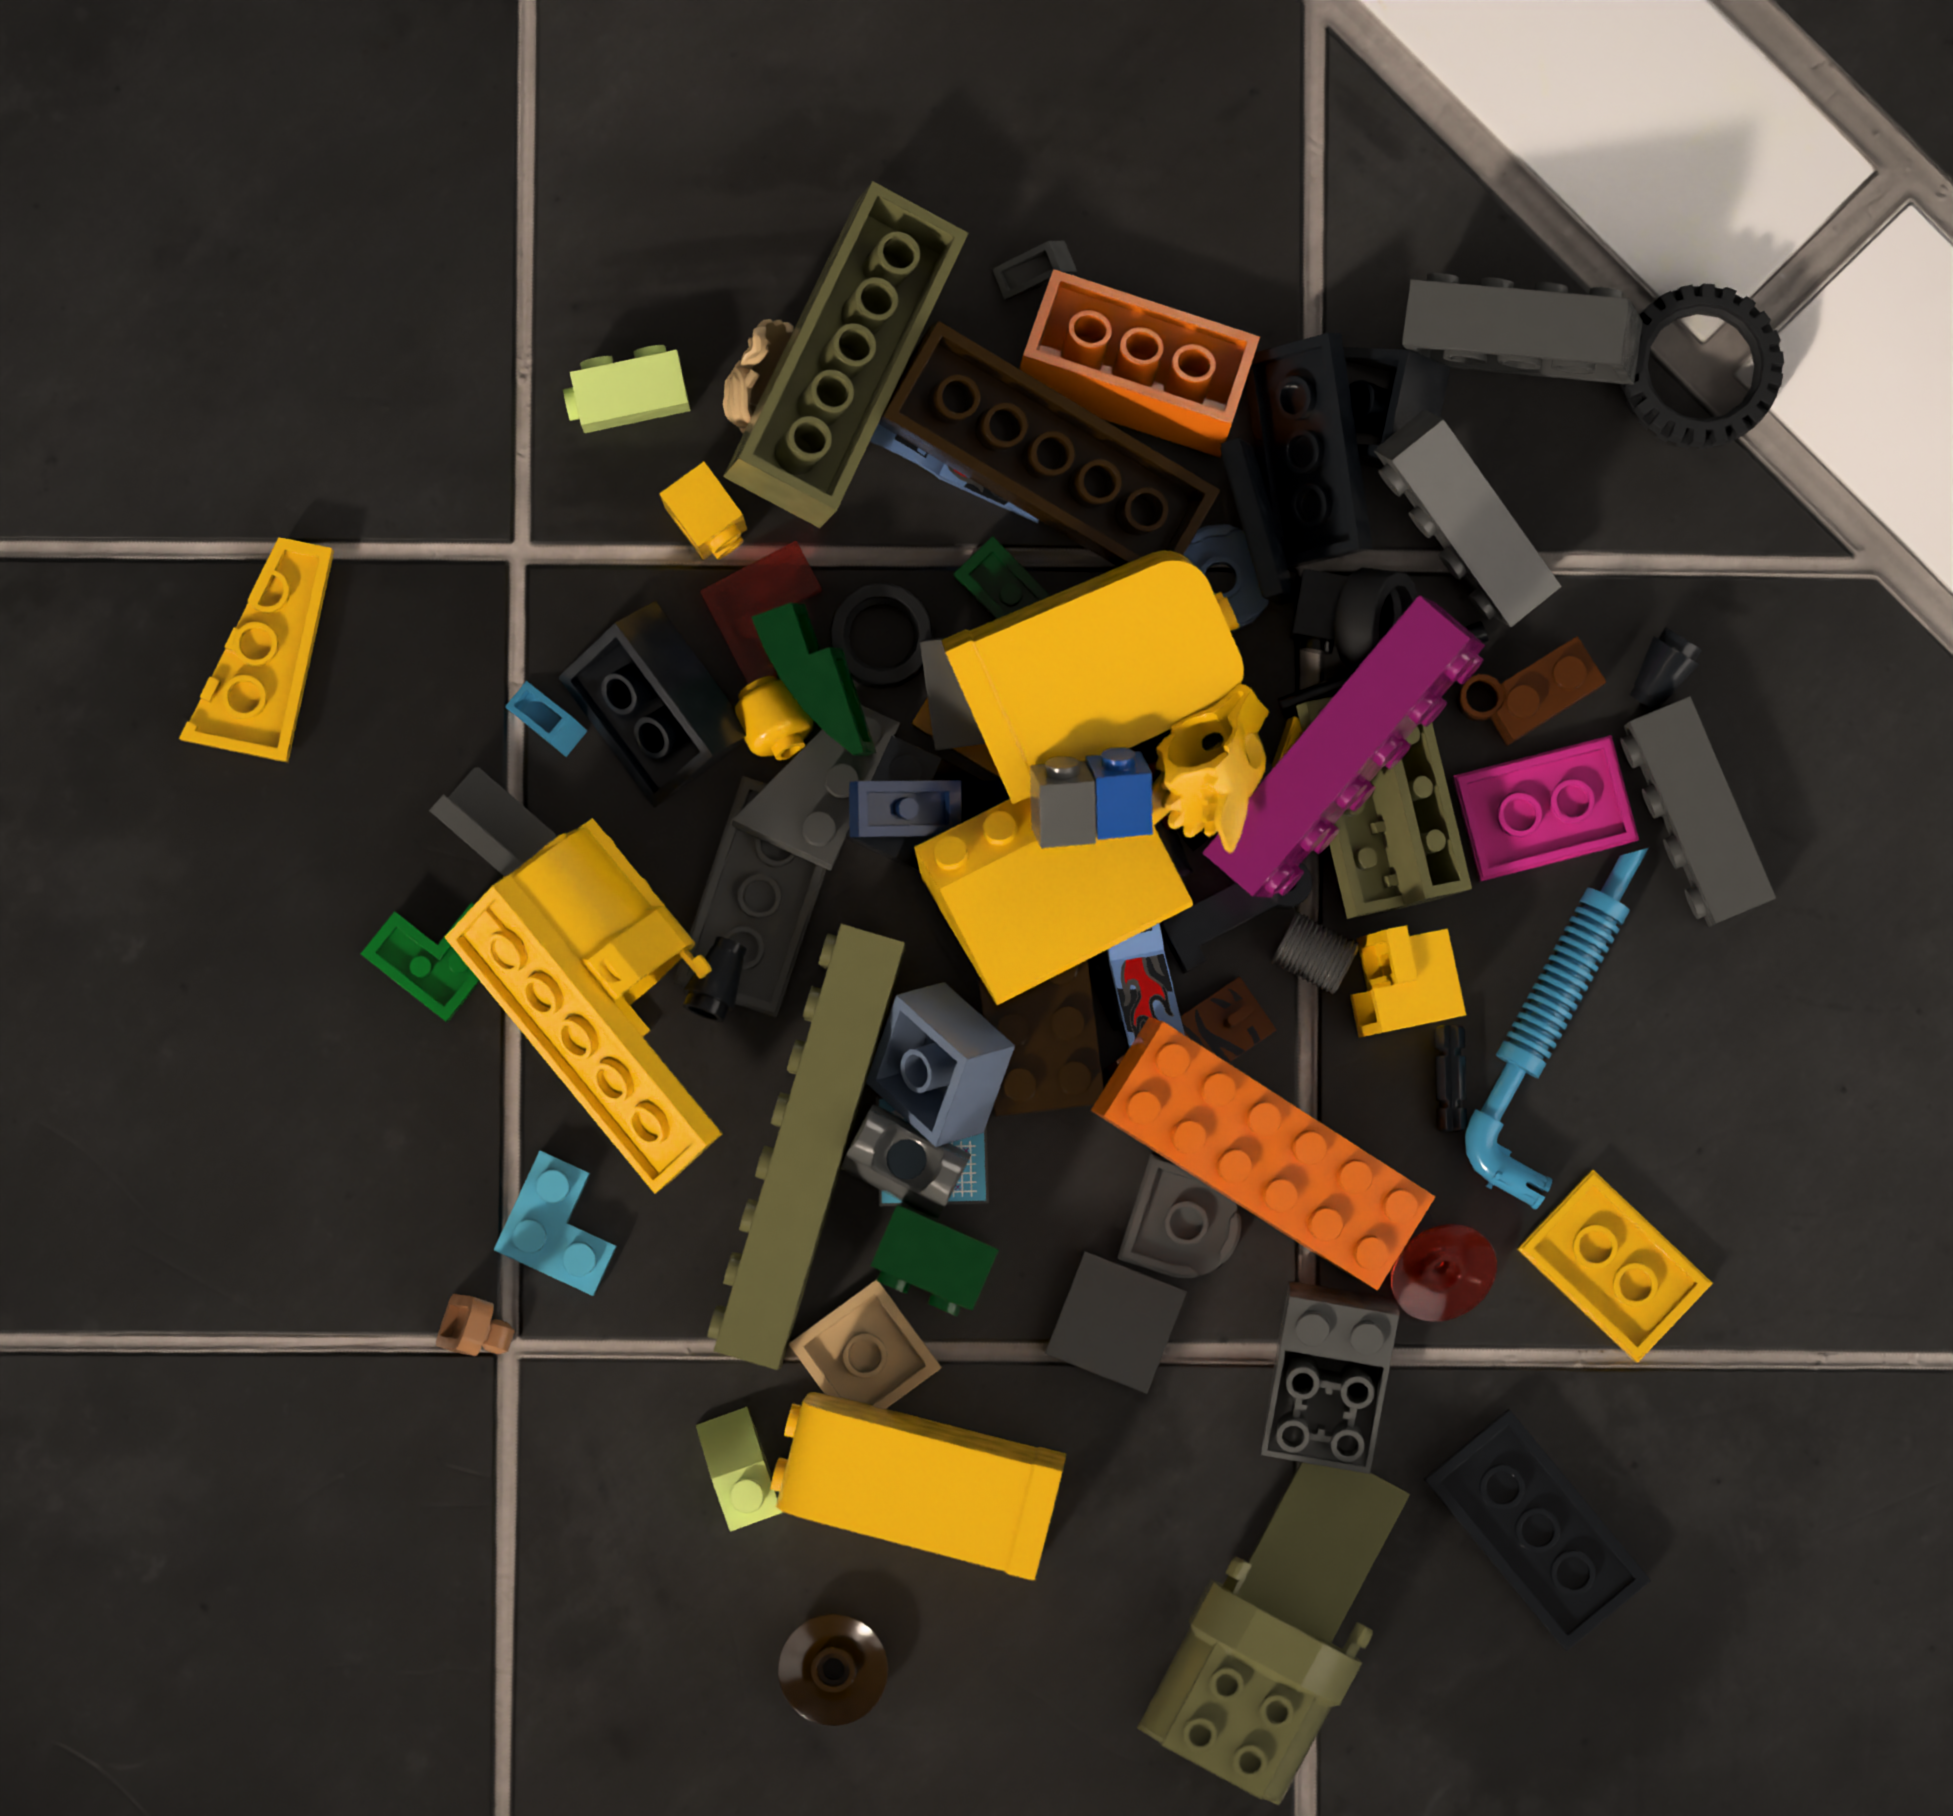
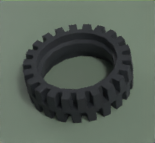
M1692 284L1682 286L1675 291L1663 294L1639 314L1642 319V329L1634 385L1620 384L1622 393H1625L1627 398L1626 404L1631 413L1635 412L1638 416V422L1646 430L1651 429L1655 432V437L1664 442L1669 440L1676 443V446L1687 449L1689 447L1710 449L1713 446H1723L1731 443L1753 429L1765 417L1777 397L1782 384V366L1784 364L1783 351H1780L1779 343L1781 340L1777 329L1773 331L1770 326L1771 319L1765 311L1760 312L1755 307L1756 302L1747 296L1742 298L1736 295L1737 291L1728 287L1723 289L1715 288V284H1702L1693 287ZM1697 314L1718 317L1735 327L1749 345L1754 363L1751 388L1743 401L1727 414L1708 419L1683 416L1666 406L1653 389L1648 371L1650 349L1660 331L1676 319Z

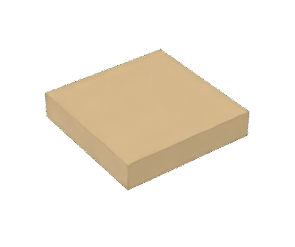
M876 1280L789 1343V1346L824 1394L851 1399L881 1409L891 1406L942 1368L888 1292Z

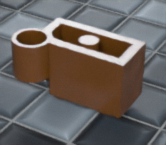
M1576 636L1510 677L1502 684L1496 678L1486 674H1478L1471 677L1460 688L1457 695V705L1460 712L1467 719L1478 722L1491 719L1504 742L1509 746L1596 692L1607 682L1579 637ZM1482 684L1493 692L1495 700L1491 710L1478 712L1472 709L1466 699V692L1470 686Z

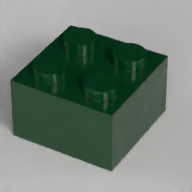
M897 1205L870 1266L880 1270L876 1281L905 1294H908L911 1285L919 1287L931 1293L928 1304L958 1317L962 1307L973 1311L999 1249Z

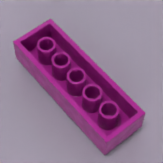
M1419 595L1252 793L1248 802L1243 830L1233 853L1225 850L1218 834L1203 851V854L1253 897L1272 898L1276 893H1279L1281 896L1286 895L1302 877L1304 871L1299 865L1309 853L1314 850L1317 854H1320L1336 837L1340 829L1334 824L1348 808L1353 812L1357 811L1373 793L1375 786L1370 781L1383 766H1386L1389 770L1392 769L1408 752L1411 744L1406 739L1420 723L1424 727L1429 726L1442 712L1447 704V701L1442 696L1455 681L1461 685L1464 684L1479 668L1483 659L1478 653L1485 644L1437 603Z

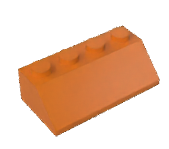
M1053 269L1019 369L1103 420L1221 458V443L1227 440L1260 336Z

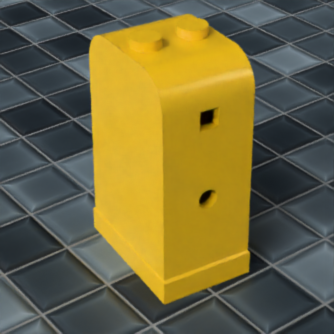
M1158 551L1148 554L970 631L965 629L941 640L1012 804L1031 796L1030 765L1045 764L1048 759L1061 756L1072 757L1078 761L1086 762V756L1101 755L1103 751L1110 748L1133 747L1170 730L1171 726L1180 720L1216 705L1238 684L1241 685L1244 672L1241 655L1230 632L1239 628V624L1227 597H1224L1222 592L1214 594L1207 578L1192 561L1172 551Z
M809 1392L803 1399L802 1405L792 1403L784 1436L792 1437L793 1441L788 1459L779 1457L777 1460L770 1488L771 1490L779 1491L776 1508L811 1521L1002 1570L1007 1574L1035 1581L1066 1453L1043 1447L1037 1448L823 1393Z

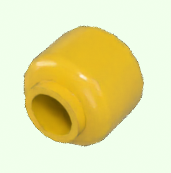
M775 676L762 677L751 682L738 694L739 701L734 708L746 734L744 740L752 753L760 757L775 756L776 760L781 761L797 755L805 747L803 740L813 730L814 721L802 709L782 680H778Z

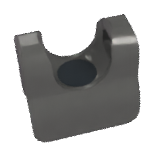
M873 1104L853 1140L840 1169L917 1210L938 1219L960 1179L971 1154L951 1143L935 1147L908 1121Z

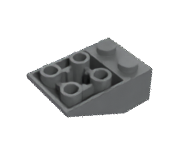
M1294 1281L1288 1282L1261 1455L1370 1474L1399 1319L1397 1299Z

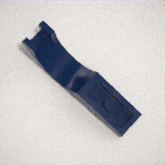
M1002 780L849 781L850 837L937 836L1009 800L1010 797Z

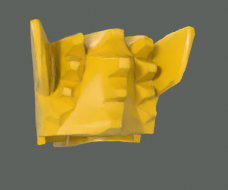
M1238 684L1213 707L1186 717L1171 726V734L1156 748L1159 757L1156 769L1161 774L1152 784L1153 826L1170 812L1168 816L1170 828L1177 829L1184 825V835L1190 838L1202 829H1204L1206 836H1211L1218 831L1225 850L1233 853L1243 830L1249 798L1258 786L1266 765L1265 753L1257 733L1270 711L1258 700L1251 688ZM1212 733L1222 735L1223 741L1208 750L1202 748V740L1206 735Z

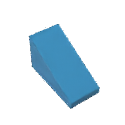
M528 681L522 685L505 706L565 757L569 755L588 732L571 715Z

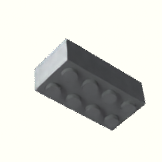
M1444 273L1427 274L1426 281L1410 280L1402 345L1406 350H1411L1454 369L1634 385L1642 319L1630 299L1623 298V292L1620 290L1593 287L1590 288L1589 295L1568 293V287L1565 285L1547 282L1536 283L1535 290L1513 288L1514 282L1500 278H1482L1480 285L1459 284V277Z

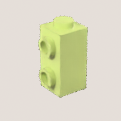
M653 345L635 350L633 352L634 359L613 363L612 356H601L582 361L580 363L581 370L570 372L573 387L563 389L569 420L580 419L584 433L691 411L677 350L666 351L665 345Z

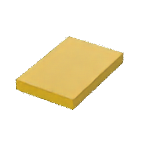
M1593 1169L1585 1175L1516 1248L1636 1363L1649 1352L1713 1284Z

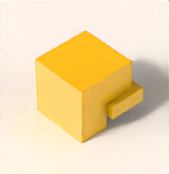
M1407 925L1356 938L1360 945L1359 954L1367 987L1366 992L1350 995L1359 1038L1466 1015L1448 929L1409 936Z

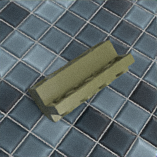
M1333 697L1308 701L1296 706L1303 733ZM1421 723L1418 724L1406 739L1411 744V747L1404 757L1390 770L1383 766L1370 781L1375 786V790L1366 802L1355 812L1348 808L1334 824L1340 830L1329 845L1347 919L1406 908L1472 889L1432 723L1427 727H1424Z

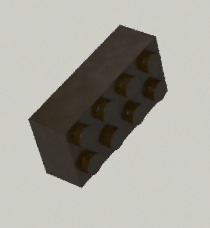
M1088 960L999 1005H996L978 974L983 1017L1015 1045L994 1102L995 1118L1093 1106L1104 1090Z

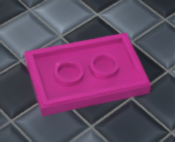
M1612 735L1452 776L1479 882L1639 841Z

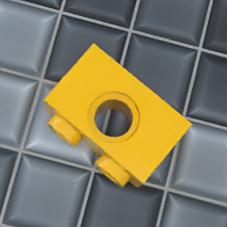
M702 462L659 493L665 509L703 561L712 554H714L717 560H720L744 542L741 534L747 530L744 516L705 462Z

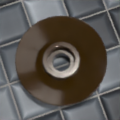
M827 1614L804 1622L788 1637L779 1657L778 1677L786 1700L801 1716L821 1725H845L864 1717L877 1705L888 1681V1659L882 1642L866 1624L846 1615ZM837 1658L842 1661L845 1670L841 1677L832 1679L825 1675L823 1665L828 1659Z

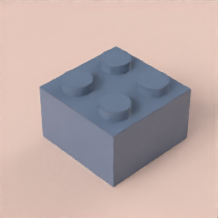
M945 982L896 995L866 1083L935 1147L984 1133L1015 1045Z

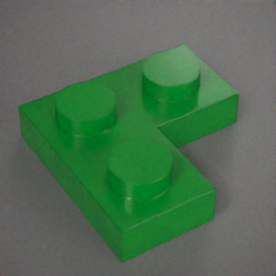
M471 902V904L467 907V909L463 912V914L459 917V919L455 922V924L451 927L447 934L475 905L474 903ZM395 911L361 952L363 957L447 1023L480 983V980L444 937L437 945Z

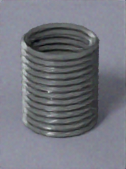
M1297 912L1289 924L1271 962L1272 965L1276 964L1278 968L1287 969L1293 975L1297 974V977H1302V980L1306 979L1307 983L1316 984L1317 988L1321 987L1326 992L1330 991L1332 995L1339 988L1360 945L1359 942L1355 943L1354 939L1348 940L1347 936L1343 937V934H1338V931L1334 932L1333 928L1324 927L1323 923L1314 922L1313 918L1309 919L1305 914L1301 915L1300 912Z

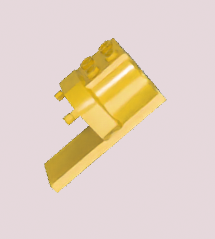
M592 818L579 828L556 837L518 869L494 884L444 938L654 1194H656L676 1178L722 1133L643 1037L650 1032V1029L630 1005L658 983L682 958L699 979L704 978L712 970L701 954L694 958L690 953V950L696 944L652 891L647 881L638 874L619 851L613 840L605 834Z

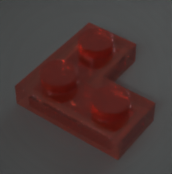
M794 541L700 590V593L747 683L750 684L762 677H776L778 675L763 648L751 617L790 602L800 603L821 592L822 588L798 542Z

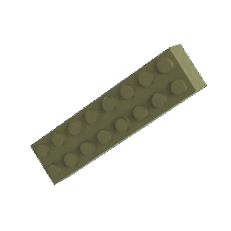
M841 924L838 936L830 933L826 936L818 964L820 968L827 970L822 989L815 986L811 987L803 1018L812 1023L806 1042L799 1039L795 1040L787 1067L789 1073L796 1075L790 1095L782 1092L779 1094L771 1124L780 1127L774 1148L764 1145L755 1177L764 1180L758 1201L748 1198L739 1230L748 1233L743 1254L738 1252H732L723 1281V1284L733 1286L727 1307L716 1305L707 1337L717 1340L714 1352L774 1370L782 1368L839 1177L840 1167L845 1157L866 1081L906 952L905 942Z

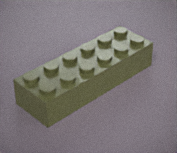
M872 181L855 202L723 477L821 528L837 511L969 233Z

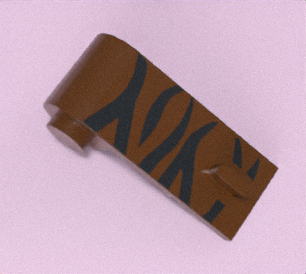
M1240 976L1180 1016L1185 1036L1227 1063L1232 1062L1277 1030ZM1125 1055L1104 1069L1110 1079Z

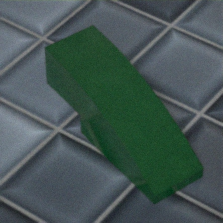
M790 602L752 616V621L767 656L780 679L802 709L827 735L852 755L868 756L877 753L843 649L828 647L820 650L805 604Z

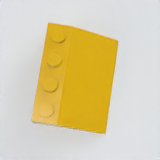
M1031 796L1015 804H1012L1011 799L914 847L922 881L996 1005L1193 906L1192 899L1154 826L1152 835L1097 840L1096 837V844L1040 848L1031 828Z

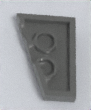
M861 705L877 752L868 756L852 755L822 729L732 820V826L832 871L847 839L846 834L850 827L849 781L872 780L891 736H896L899 730L900 722Z

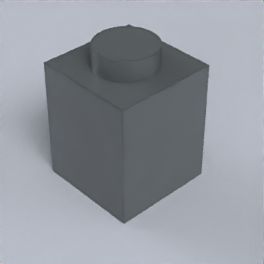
M1061 756L1050 758L1045 764L1030 765L1031 828L1040 848L1096 844L1095 780L1086 762L1078 761L1072 757Z

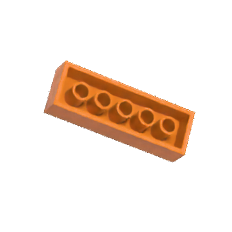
M1151 1017L1147 1019L1091 1109L1098 1116L1338 1269L1377 1291L1436 1197L1167 1023Z

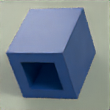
M1118 747L1107 749L1101 755L1086 756V764L1095 780L1097 840L1152 835V773L1141 751L1134 752L1128 748Z

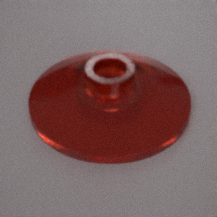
M1458 1224L1436 1226L1418 1234L1406 1244L1391 1270V1290L1399 1306L1410 1316L1430 1322L1451 1320L1469 1312L1486 1297L1496 1277L1497 1258L1493 1247L1479 1231Z

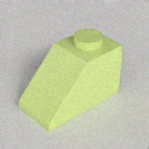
M748 1406L697 1424L696 1429L711 1480L730 1532L783 1513V1511L776 1508L779 1493L770 1489L773 1476Z

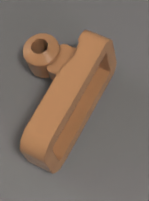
M453 1294L448 1302L437 1335L436 1346L455 1353L476 1356L481 1347H483L486 1351L499 1355L508 1352L515 1330L507 1322L498 1319L491 1320L494 1310L493 1303L473 1296Z

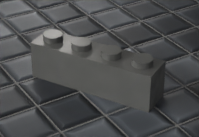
M1424 409L1374 449V452L1384 464V467L1379 470L1380 476L1397 496H1401L1404 493L1414 506V509L1409 512L1410 518L1426 537L1430 538L1434 535L1444 548L1438 554L1440 560L1455 578L1459 580L1464 576L1474 590L1468 595L1470 602L1487 621L1494 617L1507 626L1512 627L1562 587L1444 419Z
M1691 696L1629 721L1623 726L1627 736L1620 739L1623 751L1632 768L1641 767L1648 784L1647 787L1642 788L1645 803L1654 819L1661 816L1670 835L1663 839L1664 846L1674 868L1678 869L1682 866L1691 885V887L1685 889V895L1696 919L1704 917L1708 927L1776 899Z

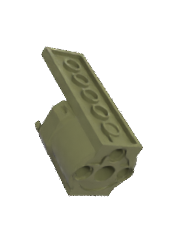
M1300 1462L1248 1561L1246 1562L1235 1556L1225 1572L1228 1574V1577L1224 1584L1213 1579L1209 1580L1189 1618L1191 1627L1137 1728L1160 1742L1162 1746L1260 1799L1264 1798L1280 1805L1331 1708L1341 1704L1362 1664L1355 1656L1360 1647L1366 1648L1372 1637L1373 1630L1357 1622L1343 1649L1332 1644V1641L1410 1494L1372 1473L1368 1474Z

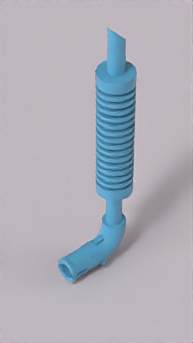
M1649 847L1620 855L1601 891L1589 887L1585 890L1579 901L1583 907L1577 906L1574 912L1578 916H1571L1569 920L1573 926L1566 925L1564 932L1568 935L1560 936L1559 942L1562 943V946L1555 945L1553 950L1557 955L1551 954L1548 960L1552 964H1545L1543 970L1547 972L1546 975L1540 973L1538 980L1541 981V984L1535 983L1532 989L1536 993H1529L1527 997L1531 1003L1524 1002L1522 1008L1526 1012H1519L1517 1018L1521 1020L1520 1023L1513 1022L1512 1028L1515 1029V1032L1508 1031L1506 1037L1510 1041H1503L1496 1053V1056L1507 1064L1481 1111L1475 1109L1466 1130V1155L1474 1170L1488 1181L1486 1187L1491 1190L1494 1185L1527 1203L1535 1210L1541 1205L1545 1197L1528 1188L1526 1183L1540 1191L1549 1192L1553 1179L1510 1157L1512 1151L1497 1143L1498 1135L1504 1126L1500 1120L1525 1074L1539 1079L1546 1063L1543 1061V1058L1550 1059L1552 1054L1548 1049L1554 1050L1557 1044L1553 1040H1560L1562 1034L1558 1032L1559 1029L1565 1031L1567 1024L1564 1023V1020L1570 1021L1573 1015L1569 1011H1576L1578 1007L1574 1001L1581 1002L1583 996L1579 992L1587 991L1588 986L1585 984V981L1592 982L1594 977L1590 972L1596 973L1599 967L1595 963H1602L1604 957L1600 954H1607L1609 948L1606 946V943L1612 944L1614 938L1611 934L1617 935L1620 930L1616 924L1623 925L1630 912V909L1620 903V900Z

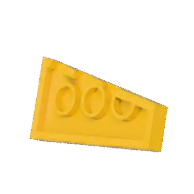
M278 537L248 598V604L224 646L225 650L212 677H209L200 695L201 699L190 721H187L179 737L181 741L286 763L289 762L333 560L334 550L332 548Z

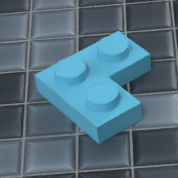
M540 1150L495 1245L494 1251L589 1295L595 1296L617 1246L568 1224L591 1173Z

